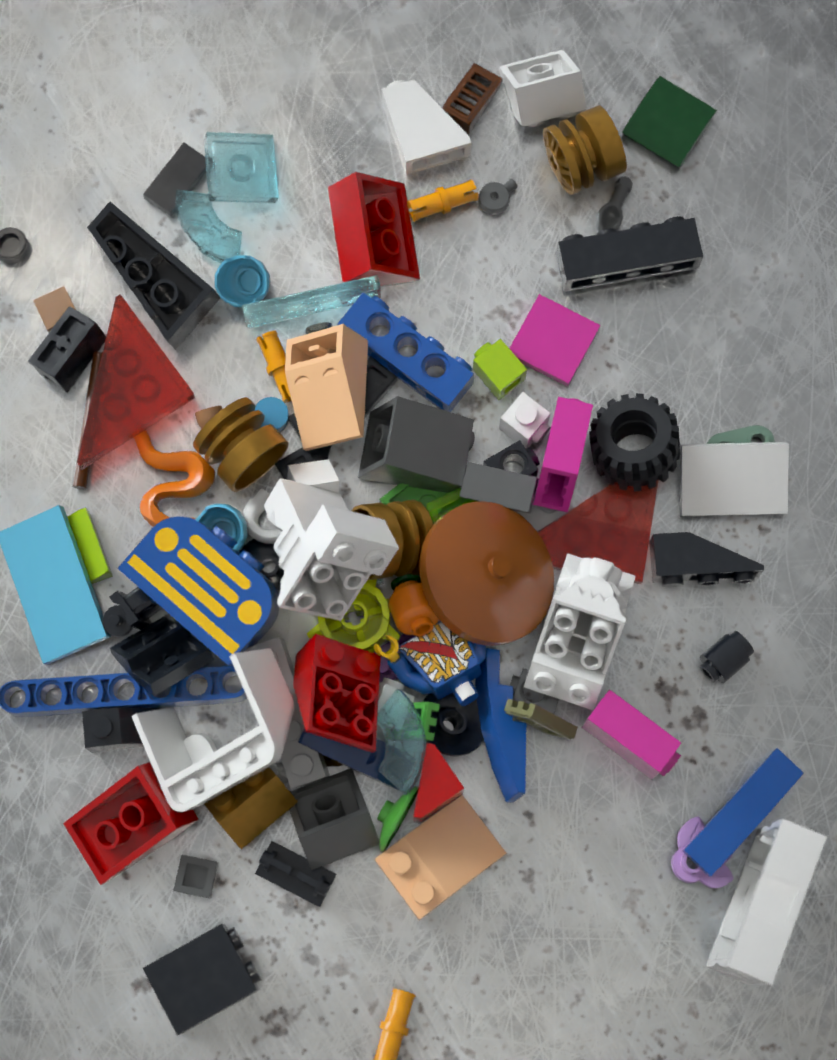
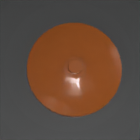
M493 502L466 503L439 518L425 537L419 563L422 588L435 615L453 633L475 644L497 646L511 643L528 635L542 622L550 608L554 593L553 565L541 536L523 516L510 508Z

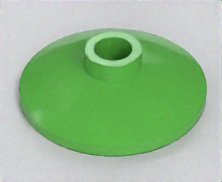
M412 787L395 803L387 800L377 817V820L383 823L379 841L380 852L386 851L414 802L419 787Z

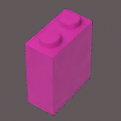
M558 396L533 505L568 513L579 473L593 404L585 403L575 398L567 399Z
M610 689L582 726L584 730L651 780L658 774L664 777L681 757L676 752L681 745L679 740Z

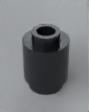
M734 631L730 635L725 634L700 656L702 664L699 667L710 681L715 682L718 680L721 683H725L750 661L749 656L754 653V649L741 633Z

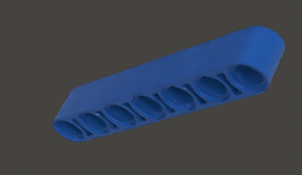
M234 666L200 668L172 685L170 693L163 698H156L150 694L129 673L13 680L1 687L0 706L11 715L22 718L81 714L82 711L117 707L170 708L242 702L247 699L243 687L236 693L226 691V681L230 677L238 675ZM198 678L207 680V689L202 695L190 694L189 687L192 681ZM126 683L133 684L135 687L133 696L129 700H119L117 693L120 686ZM88 686H97L99 691L97 698L93 702L84 703L81 697L83 690ZM60 688L62 691L61 700L56 705H47L46 695L48 691ZM16 691H24L26 696L24 703L20 707L12 708L10 706L12 694Z

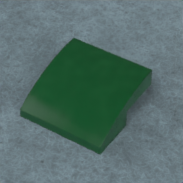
M659 75L621 133L678 168H681L697 140H700L717 110Z

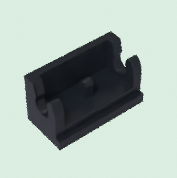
M69 306L28 362L45 379L48 380L50 378L60 389L67 393L92 360L93 352H98L108 337L95 321Z

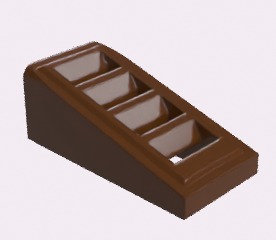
M474 63L450 94L442 109L469 135L502 84L503 78ZM478 75L491 83L490 86L487 87L474 80L475 76ZM471 85L484 94L480 96L469 90L468 87ZM463 95L476 101V105L474 106L462 99ZM457 104L470 111V113L467 115L456 109Z

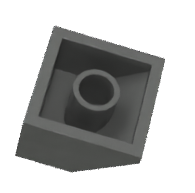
M353 769L344 770L290 791L298 802L289 811L311 870L329 865L334 861L365 851L379 844L378 835Z

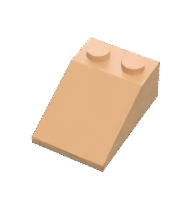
M461 795L374 860L420 921L507 853L465 797Z

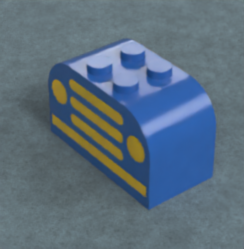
M183 516L162 520L148 532L117 569L228 666H233L230 656L234 653L245 652L248 647L256 645L275 623L279 613V606L277 604L278 592L274 584L261 572L265 566L249 552L247 553L243 550L240 554L236 551L234 546L238 542L223 529L216 526L212 530L192 518Z

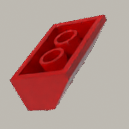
M354 172L330 185L328 192L343 284L373 288L419 280L420 274L410 213L407 206L405 183Z

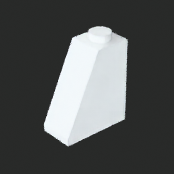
M414 79L406 82L404 80H397L382 88V104L406 175L471 156L470 137Z

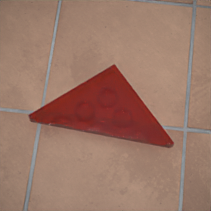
M121 294L115 298L77 458V464L81 471L195 399L194 392Z
M659 480L656 481L657 487L649 489L648 485L641 486L642 491H634V487L628 486L626 491L621 490L616 482L613 486L609 485L597 494H594L558 521L553 522L540 531L539 535L548 549L553 569L562 571L567 553L580 558L593 559L596 557L613 563L615 567H618L623 572L635 575L634 583L642 584Z

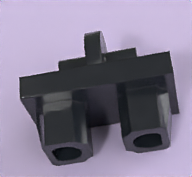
M139 587L129 594L116 591L109 598L118 605L110 607L105 612L103 626L110 635L123 637L128 635L133 628L141 630L150 625L152 622L149 618L160 611L162 607Z

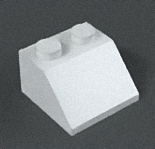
M564 50L499 66L513 114L522 127H537L544 124L545 120L556 117L563 119L571 118L577 112L587 109L581 70Z

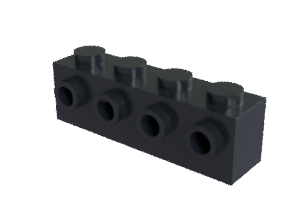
M682 216L672 217L665 220L664 223L655 225L642 222L631 226L630 229L617 231L615 228H607L592 236L583 237L581 234L569 235L563 238V241H558L556 251L564 292L698 269L703 259L695 218L684 219Z

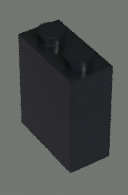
M220 924L142 968L177 1036L182 1035L260 990L257 982L262 980L252 960L245 963L239 949L244 947V944L234 927L228 930L225 924Z

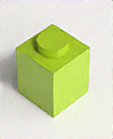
M501 338L494 344L490 342L485 343L475 352L472 370L498 400L502 399L526 380V367Z

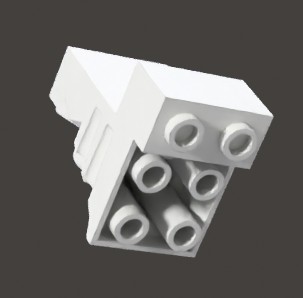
M280 478L263 505L268 520L281 531L274 544V550L279 556V566L284 570V575L281 579V591L277 601L279 608L341 621L370 575L381 576L399 549L384 519L349 511L341 494Z
M567 553L526 677L525 688L594 710L626 622L627 604L635 575L623 572L618 567H615L613 563L596 557L593 559L580 558Z

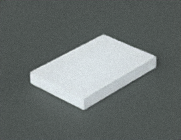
M789 443L680 444L681 516L788 514Z

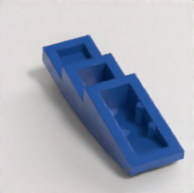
M486 648V658L480 664L482 674L475 678L476 690L479 693L477 706L481 731L491 767L504 799L508 803H514L526 793V722L513 721V717L504 711L507 700L513 699V686L499 684L500 650Z
M776 748L682 852L708 877H711L771 812L804 772Z

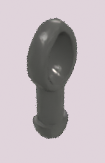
M622 176L617 179L614 184L615 190L609 203L600 208L596 217L598 232L607 228H615L617 230L621 225L623 219L621 207L627 193L631 192L633 185L629 177Z

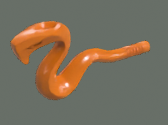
M109 392L101 397L99 402L130 432L135 439L140 456L147 464L155 469L184 471L189 474L185 480L161 483L144 494L140 503V512L151 526L154 527L162 520L170 518L163 514L158 507L161 499L193 498L202 495L210 489L214 483L216 471L196 451L171 453L157 451L152 445L144 426Z

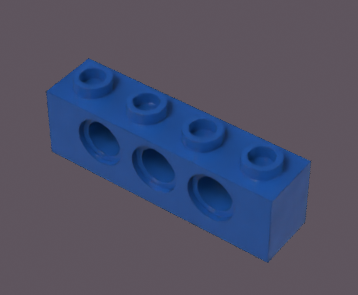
M363 292L337 325L344 324L368 340V357L372 356L396 375L399 380L437 408L451 412L473 385L474 373L471 372L472 367L470 364L458 356L452 358L444 352L445 348L438 340L431 336H428L426 339L416 331L417 327L404 316L396 317L388 311L390 308L382 299L377 296L370 298ZM382 325L390 331L385 336L378 337L373 335L371 330L376 326ZM403 346H412L417 350V353L411 357H404L398 351ZM431 366H440L444 369L445 373L440 377L434 378L429 376L426 370Z

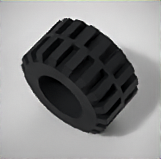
M636 393V398H629V394L621 395L620 401L616 402L614 398L608 401L607 409L601 407L597 411V418L592 419L590 424L591 431H589L593 463L596 465L598 474L601 477L605 476L606 482L612 486L617 482L619 489L625 491L628 486L634 487V491H642L641 486L648 485L649 489L657 487V480L665 482L669 478L668 471L674 472L677 467V460H680L679 426H677L675 414H670V407L667 404L659 405L658 398L651 396L649 399H644V394ZM633 434L645 435L654 440L646 448L637 451L625 450L617 445L621 439Z

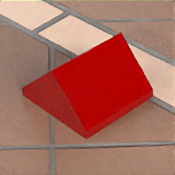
M427 743L413 816V822L419 824L463 795L464 792L463 785L437 747L430 743Z

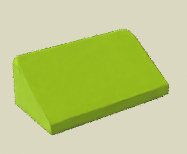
M85 507L67 516L91 583L94 584L113 577L88 509Z

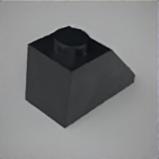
M117 707L82 711L85 748L94 753L144 747L131 716L136 713L158 710L160 708Z

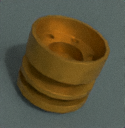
M600 105L577 114L575 119L576 128L568 119L559 122L558 127L554 124L543 129V139L548 161L558 181L569 195L580 192L582 186L584 188L592 187L594 184L593 171L601 181H606L626 172V155L618 130L607 111Z
M247 397L234 401L218 412L205 424L193 441V447L198 453L205 454L204 460L208 464L213 465L221 462L217 469V475L234 492L245 489L264 476L275 465L274 463L281 459L289 445V442L275 426L269 424L261 427L265 415L259 410L255 411L256 405Z
M406 500L403 502L394 501L388 504H361L351 510L352 512L384 519L399 547L382 575L371 574L368 580L383 579L393 575L400 577L408 574H420L419 563L422 545L433 526L430 514L421 502Z

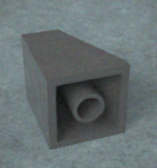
M399 396L391 399L370 412L358 478L394 485L408 484V487L445 493L461 488L467 468L468 453L475 440V433L472 432L474 419Z

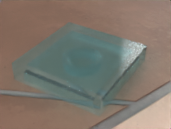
M206 132L204 147L209 201L276 203L279 195L273 135Z

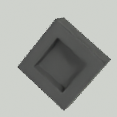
M181 854L173 891L211 899L218 862Z

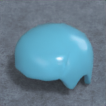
M247 255L234 256L225 259L215 273V289L221 300L231 306L247 308L260 303L267 296L270 289V274L260 260Z
M229 504L209 505L205 507L196 519V521L208 526L212 530L216 526L223 529L238 542L234 546L236 551H239L248 537L247 521L238 509Z

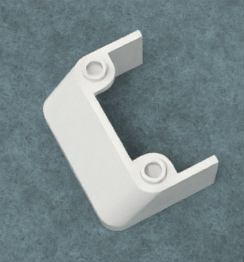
M271 648L239 652L230 656L259 726L218 750L212 739L205 734H194L186 738L174 707L136 713L131 716L166 801L173 810L184 812L195 809L275 764L281 758L295 705Z

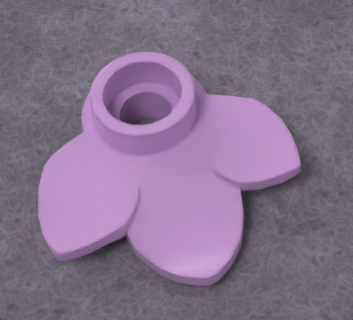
M694 817L687 821L677 834L679 849L674 853L671 860L672 871L683 882L695 883L700 881L709 888H721L734 879L731 871L725 865L731 856L711 877H708L697 865L695 869H690L686 864V859L689 857L682 852L683 849L705 827L700 817Z

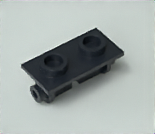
M271 841L268 849L263 852L259 860L260 864L255 872L256 875L318 907H321L337 875L324 867L311 870L307 858L274 841Z

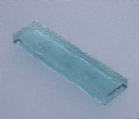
M378 275L241 306L247 328H253L351 306L363 292L370 298L373 296L381 298V288Z

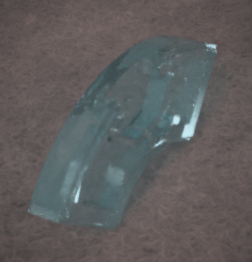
M177 189L175 205L178 220L184 233H187L190 239L199 247V250L219 263H222L225 259L240 255L242 231L227 226L218 218L212 207L211 194Z
M397 689L378 712L377 722L383 729L386 740L385 758L378 771L403 794L409 795L415 787L423 768L426 739L422 720L417 709L402 690Z

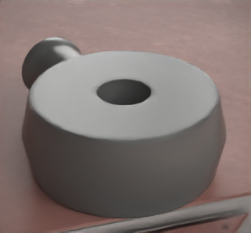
M510 179L504 185L498 182H490L484 185L478 194V202L482 210L491 215H497L505 211L510 203L509 193L517 189V183Z

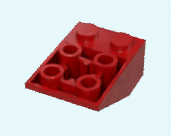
M315 634L300 649L295 658L293 686L306 732L372 753L376 751L380 655Z

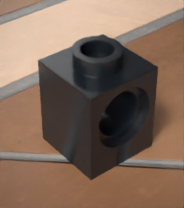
M520 440L483 462L485 466L505 470L504 465L507 462L516 461L523 468L520 474L537 477L539 470L537 466L540 465L533 449L530 446L525 449Z

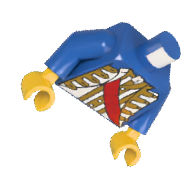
M441 621L434 625L430 633L424 636H415L400 646L394 637L385 635L391 643V647L387 652H383L378 644H374V651L378 655L389 659L387 664L404 686L424 695L432 693L437 699H442L453 693L461 706L468 705L478 698L479 693L471 681L482 674L480 664L486 658V645L475 644L459 637Z

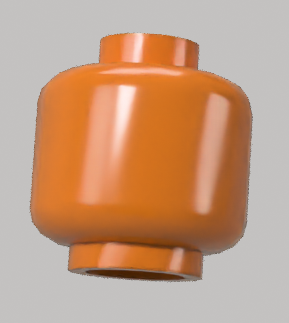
M407 581L394 589L393 594L389 598L388 607L398 630L406 635L424 636L430 633L439 619L426 599L422 584L416 581Z

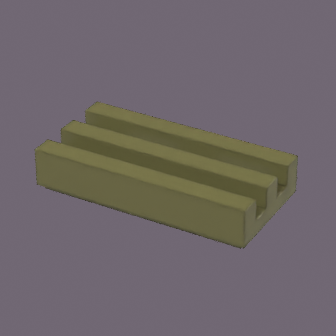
M507 700L504 709L506 714L526 722L527 725L547 735L569 740L575 738L577 726L536 704L530 703L529 705L522 701Z

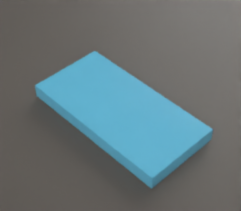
M57 505L0 531V545L43 664H51L111 637L104 629L103 613L63 506Z

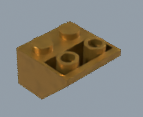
M267 767L207 801L204 805L237 846L243 849L298 801L272 769Z

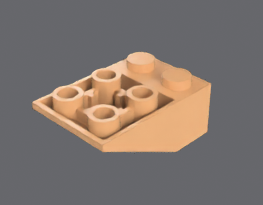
M344 324L288 339L286 343L285 375L302 446L305 451L364 437L368 340Z

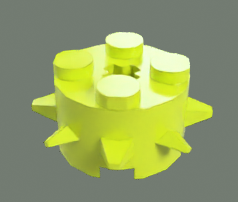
M377 579L366 581L341 621L318 616L319 623L307 633L308 638L318 634L374 653L375 643L381 646L385 640H388L385 635L392 636L398 641L400 634L390 625L389 598L385 599L382 592L376 587ZM355 612L357 616L363 615L364 618L360 619V624L353 625L351 622H345V620H349L348 614Z

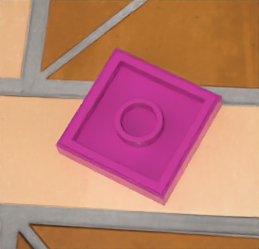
M539 294L509 349L522 364L568 387L601 325Z

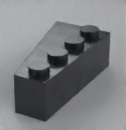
M109 202L87 228L154 321L166 341L176 350L219 301L220 297L202 278L112 202Z

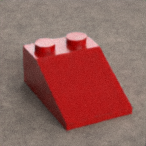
M147 762L135 767L63 824L99 884L102 885L177 837L199 819L193 809L178 812L169 806L151 762Z

